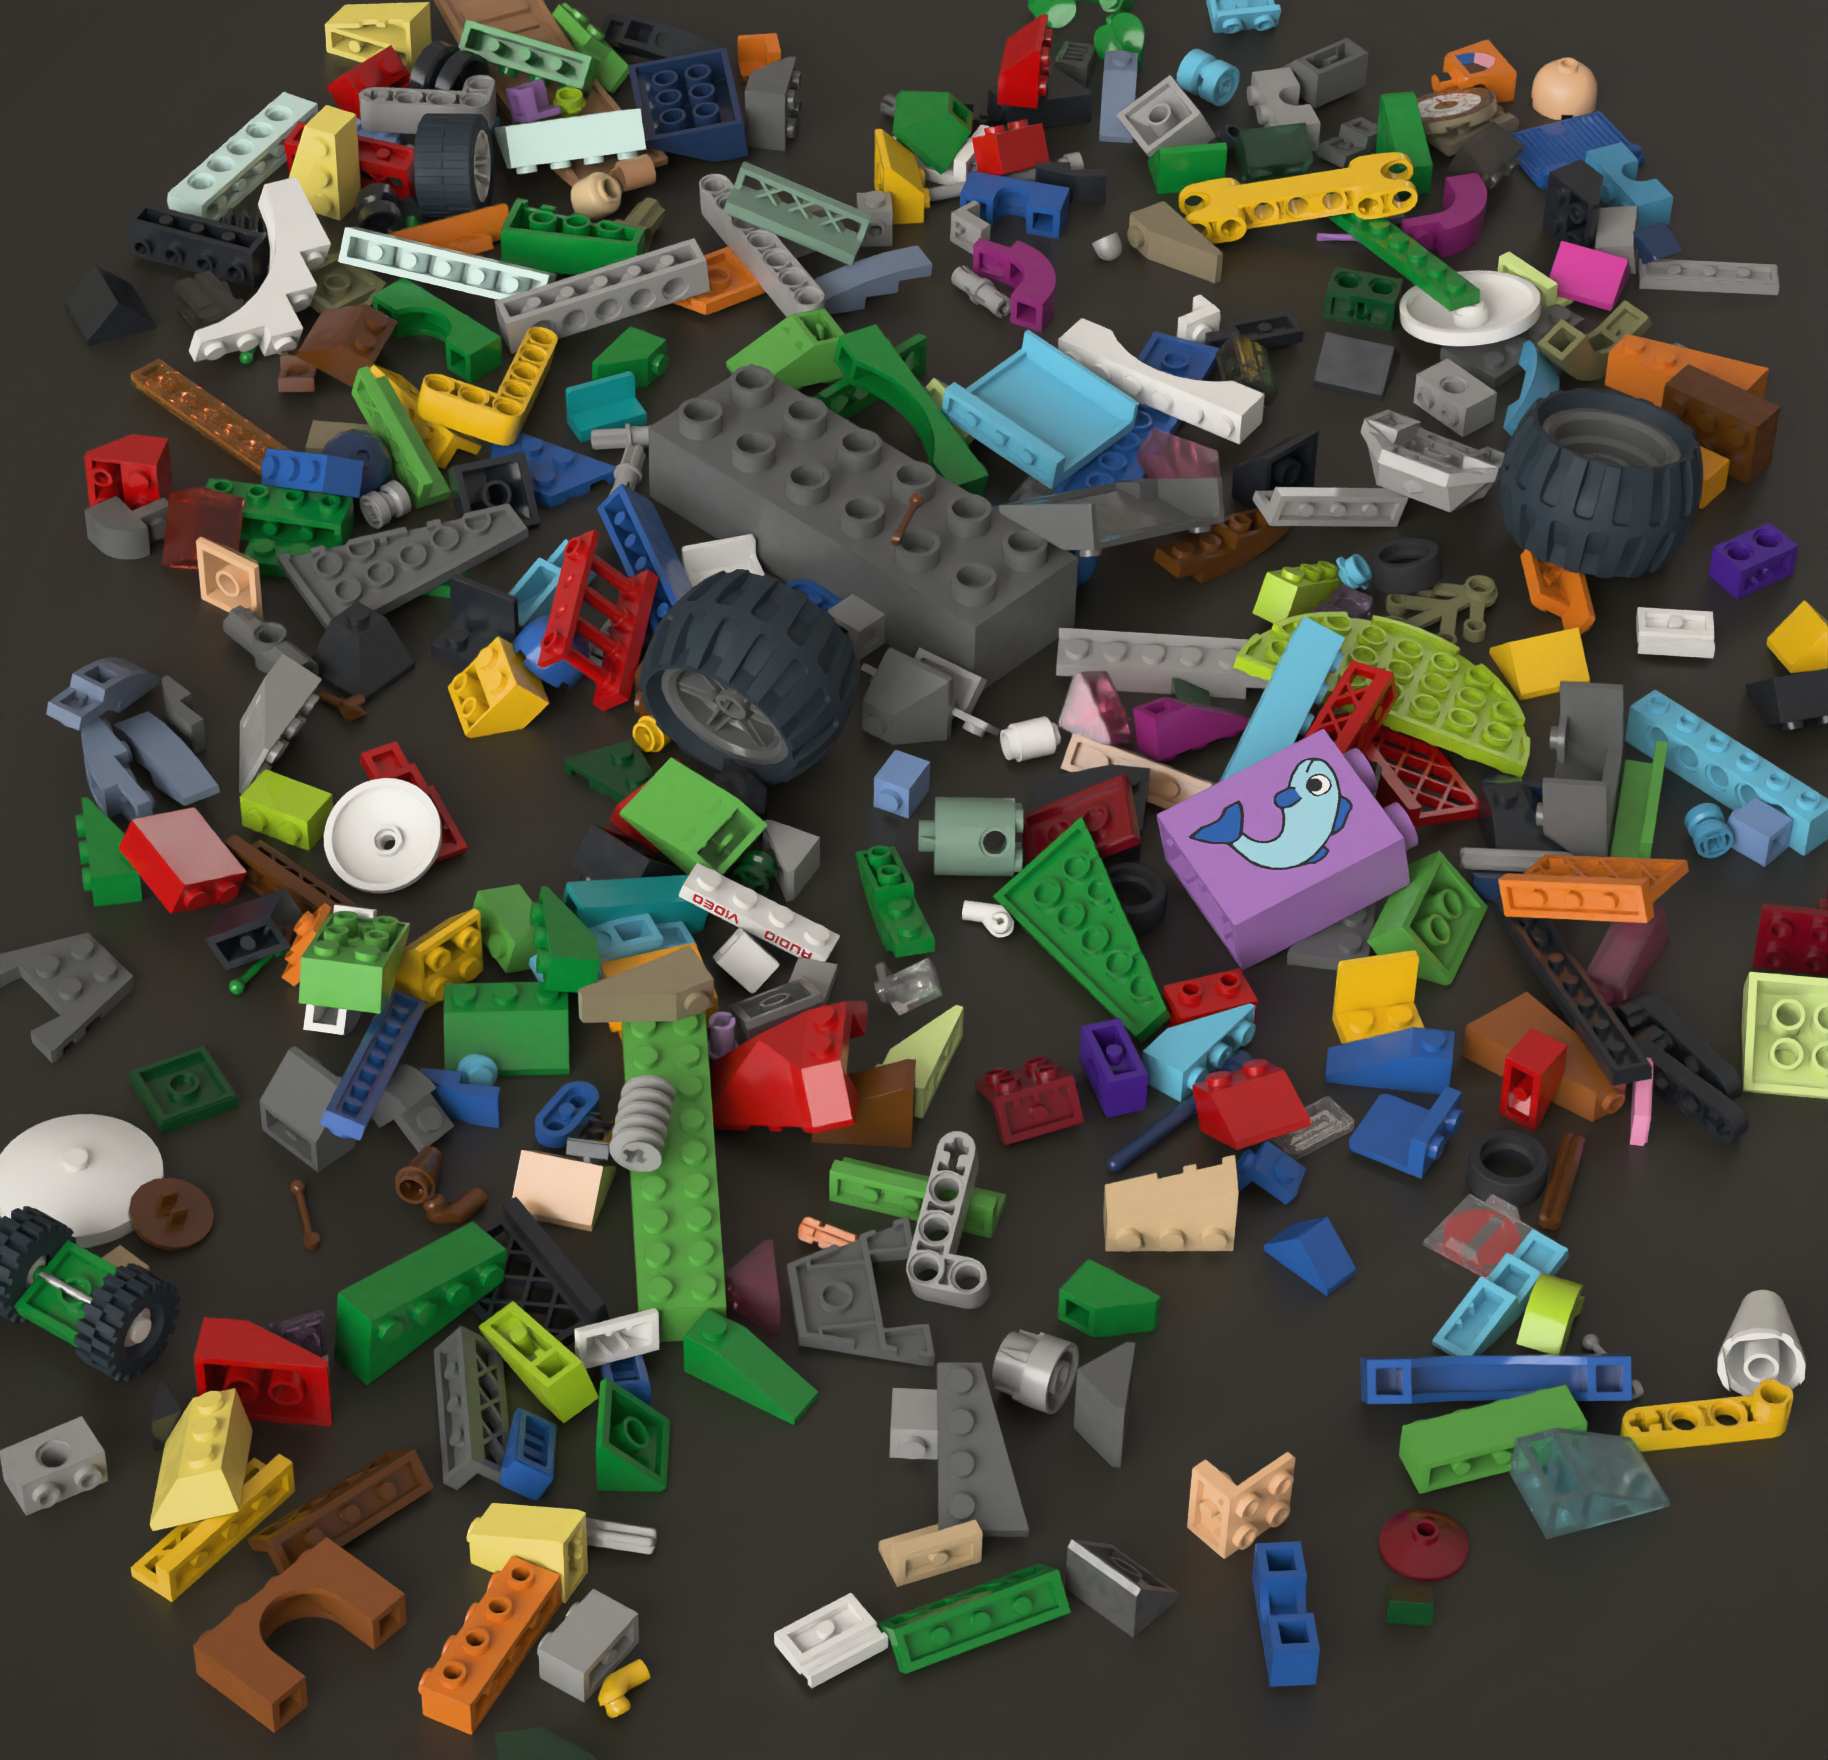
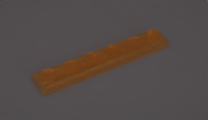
M159 358L131 373V383L134 387L261 476V466L265 458L266 449L291 451Z

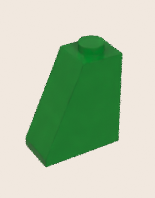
M1410 91L1381 94L1375 151L1377 154L1400 152L1407 155L1413 164V175L1408 181L1415 185L1417 194L1430 193L1433 165L1415 93ZM1396 163L1390 166L1388 170L1399 174L1404 172L1407 167L1402 163ZM1407 191L1398 192V196L1411 195Z

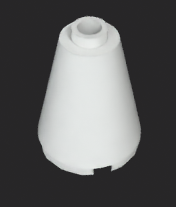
M1753 1291L1743 1299L1720 1348L1717 1358V1373L1723 1386L1728 1391L1731 1388L1742 1396L1753 1395L1754 1389H1757L1760 1386V1382L1766 1379H1777L1779 1383L1789 1386L1793 1390L1799 1383L1801 1385L1805 1379V1354L1783 1300L1772 1291Z

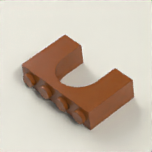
M326 1537L315 1547L305 1550L298 1560L283 1573L273 1576L266 1583L265 1587L251 1599L237 1605L231 1615L215 1628L205 1631L199 1637L198 1641L193 1645L197 1675L272 1732L276 1733L308 1706L306 1676L266 1646L265 1643L270 1635L280 1626L292 1620L305 1617H319L338 1623L375 1650L407 1624L405 1593Z

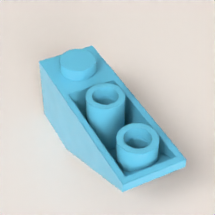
M1251 1003L1167 1028L1143 1050L1142 1063L1148 1073V1085L1181 1103L1193 1092V1084L1205 1081L1206 1076L1213 1073L1217 1068L1221 1069L1224 1061L1241 1045L1246 1046L1252 1040L1256 1031V1025L1254 1024L1255 1005Z

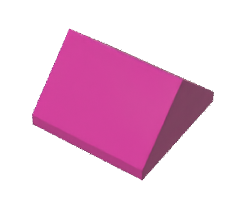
M1561 241L1549 278L1558 284L1557 296L1612 311L1630 279L1631 271L1628 259Z

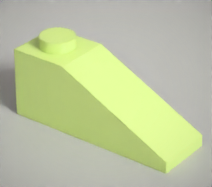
M955 1005L891 1048L882 1064L886 1065L905 1059H916L915 1117H924L962 1039L964 1007Z

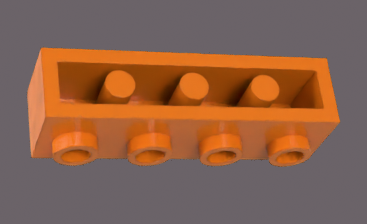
M511 1556L502 1571L497 1570L494 1572L489 1581L487 1592L479 1603L474 1602L470 1606L460 1631L457 1635H451L447 1639L439 1661L434 1668H428L422 1675L418 1692L422 1696L424 1716L472 1735L561 1606L560 1574L515 1556Z

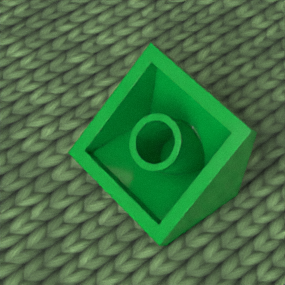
M1224 142L1159 148L1148 159V167L1157 193H1179L1191 184L1225 178L1227 144Z
M607 1377L600 1381L596 1438L597 1491L661 1492L667 1488L670 1419Z

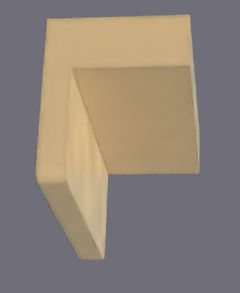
M976 1520L938 1530V1524L881 1540L879 1541V1552L896 1586L899 1587L981 1562L983 1532Z

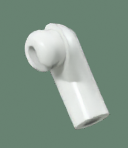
M964 901L962 920L981 922L993 936L998 938L1006 937L1013 931L1014 921L1002 905Z

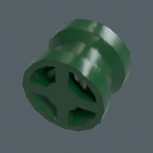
M749 850L742 855L739 860V866L732 872L730 880L765 896L769 889V884L772 883L778 874V866L776 861L767 853L760 850Z

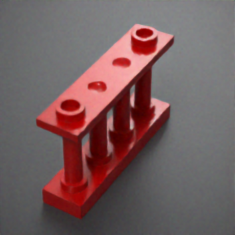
M591 530L581 536L572 538L565 546V556L545 635L541 640V651L537 665L545 668L564 659L596 682L592 704L605 711L630 699L634 683V673L638 666L659 577L649 569L634 576H624L594 554L599 533L596 530ZM590 570L618 589L619 596L616 605L587 585ZM583 601L611 620L609 636L579 615ZM575 631L603 651L604 657L601 667L572 647Z

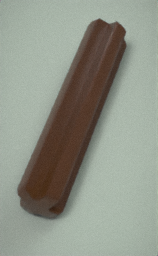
M1567 1132L1562 1137L1539 1214L1538 1224L1542 1229L1549 1228L1552 1231H1556L1561 1227L1584 1150L1585 1139L1581 1134L1574 1135L1571 1132Z

